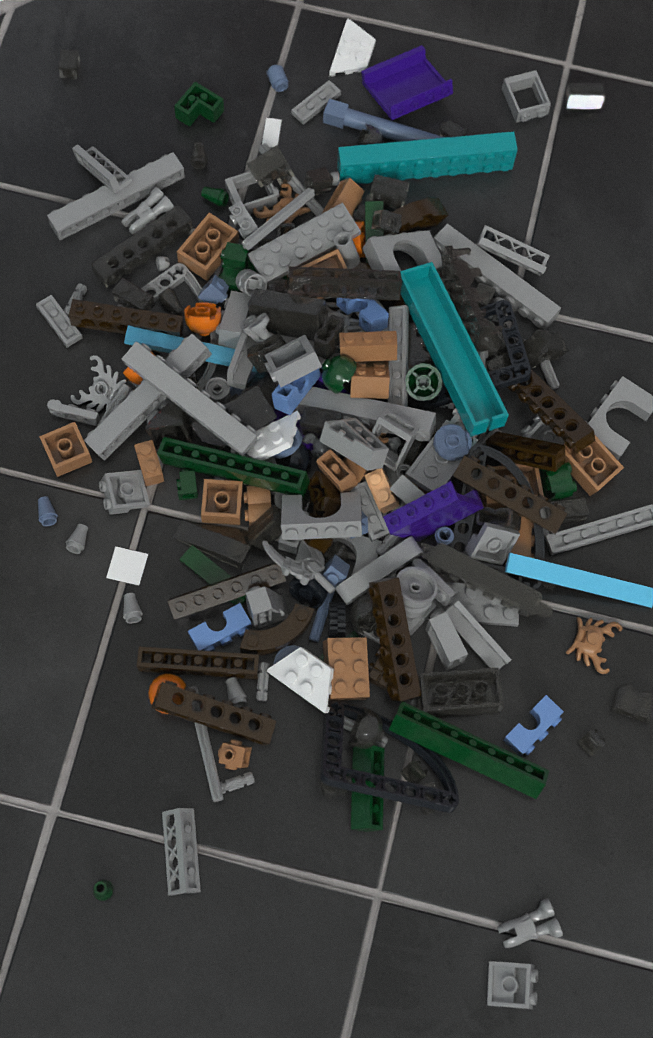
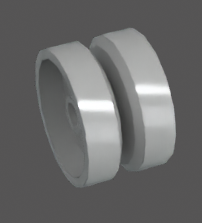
M407 567L401 570L397 577L400 580L406 617L416 618L426 614L437 595L438 585L436 579L427 570L420 567Z

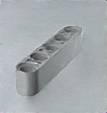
M410 536L344 580L336 587V591L346 605L369 591V582L390 577L418 558L424 551L413 536Z

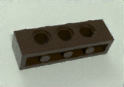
M498 431L486 440V446L503 453L516 464L556 472L565 463V445Z

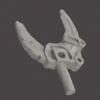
M267 541L262 542L270 558L281 567L283 575L288 576L290 573L296 576L295 578L299 579L302 585H307L310 580L315 578L329 594L335 591L336 588L321 574L325 569V559L321 551L305 543L310 557L304 559L299 565L294 563L295 560L287 556L286 558L281 556Z

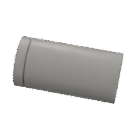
M346 231L336 234L334 244L336 249L339 250L347 268L356 267L360 263V257L351 234Z

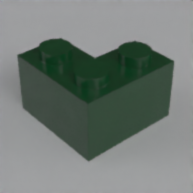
M194 82L175 104V117L189 127L199 115L215 123L224 112V99Z
M227 242L226 249H222L221 268H223V273H219L218 277L223 279L229 286L226 293H231V291L243 293L236 286V277L240 271L249 268V250L244 249L241 244Z

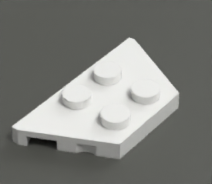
M350 19L346 21L329 76H335V73L345 72V74L361 72L368 68L376 39Z
M298 410L259 430H255L257 441L245 455L264 461L292 447L293 437L298 429L296 423L297 420H301Z
M300 647L268 668V673L322 712H329L328 699L332 691L331 681L334 669L305 648Z

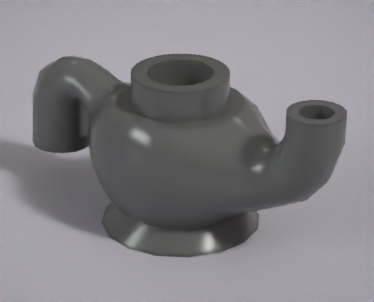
M307 433L302 439V442L305 444L311 443L313 445L311 452L318 458L331 449L320 442V438H317L312 433ZM331 449L338 457L343 456L335 450Z

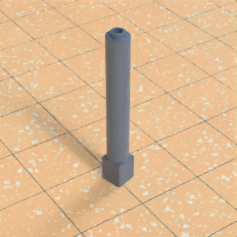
M330 98L324 110L323 123L343 128L345 125L397 142L445 138L350 109L349 104Z

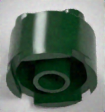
M569 462L564 463L556 472L539 469L541 470L540 478L543 494L548 496V503L572 497L573 492L577 491V485L574 480L572 481L570 474L572 473V467Z

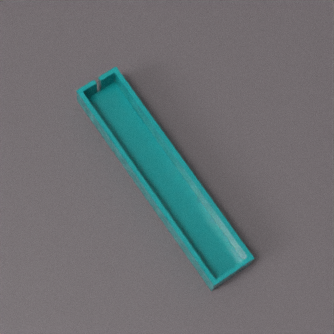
M514 132L338 147L337 170L340 181L351 178L356 184H368L379 181L387 182L390 180L402 181L412 178L421 179L423 177L436 178L445 175L455 176L457 174H474L478 172L489 173L500 170L508 171L513 169L518 149Z
M433 262L399 271L396 281L398 290L405 304L409 307L414 323L437 370L441 374L445 387L467 432L472 437L486 432L487 428L491 431L505 426L509 414Z

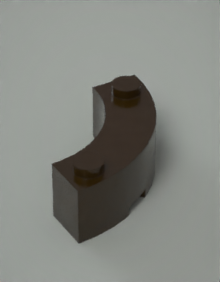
M426 197L425 199L414 201L398 208L387 216H383L384 236L403 232L410 233V229L420 226V228L437 226L449 214L439 198Z
M316 470L308 485L311 502L314 503L313 513H310L309 516L315 518L329 517L337 513L341 507L340 491L323 473ZM333 538L303 539L308 546L323 553L333 543Z
M295 603L292 612L281 624L262 631L246 629L240 646V652L242 654L261 656L279 652L281 649L291 646L308 629L314 616V609Z

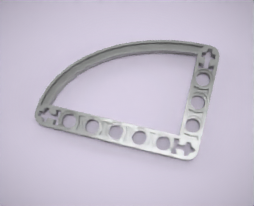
M177 263L117 306L144 310L183 281L188 284L198 302H203L198 298L202 287L184 264ZM176 271L183 272V274H176ZM167 279L170 281V284L162 286L160 282ZM148 290H154L156 294L152 297H149L146 295V292ZM134 300L141 301V305L138 307H133L131 303ZM215 330L210 333L211 344L218 345L219 335L216 334ZM160 354V356L163 359H166L168 357L163 354ZM208 362L203 376L195 386L196 389L200 392L202 390L205 391L206 384L214 377L218 364Z

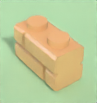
M383 468L364 475L377 507L383 514L401 506L396 494L390 490L392 485Z

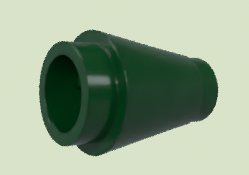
M204 187L201 192L203 198L219 207L225 206L229 199V193L225 189Z
M105 879L97 881L92 890L94 897L100 901L109 899L113 894L112 883ZM100 885H104L103 892H98L97 890Z

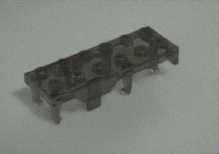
M452 245L445 246L444 254L441 256L442 267L439 268L440 278H443L445 288L449 291L450 298L477 352L488 351L490 342L486 341L485 338L489 334H502L503 327L495 326L494 322L485 319L483 316L486 315V309L483 308L481 311L477 301L488 299L490 292L477 293L475 287H470L475 277L482 276L479 267L469 268L467 262L457 258L464 254L469 256L471 254L470 248L453 249Z

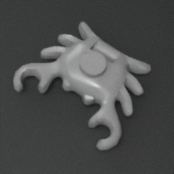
M93 355L90 357V360H97L98 365L91 367V370L98 372L99 376L93 378L94 383L89 387L90 394L80 390V400H77L75 395L70 397L72 402L77 405L92 400V403L86 407L92 408L99 404L96 409L99 412L105 405L107 410L120 386L127 381L123 379L117 383L119 372L116 371L112 377V368L110 365H107V373H105L102 358Z

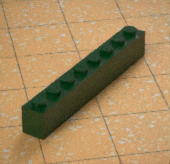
M163 437L157 452L161 462L166 465L189 469L231 481H243V484L288 495H302V498H304L310 483L307 472L167 437Z
M403 701L400 703L389 727L390 731L534 799H537L545 787L550 770Z

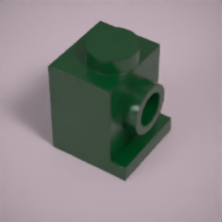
M189 469L181 470L179 472L180 479H176L179 501L198 498L195 471Z

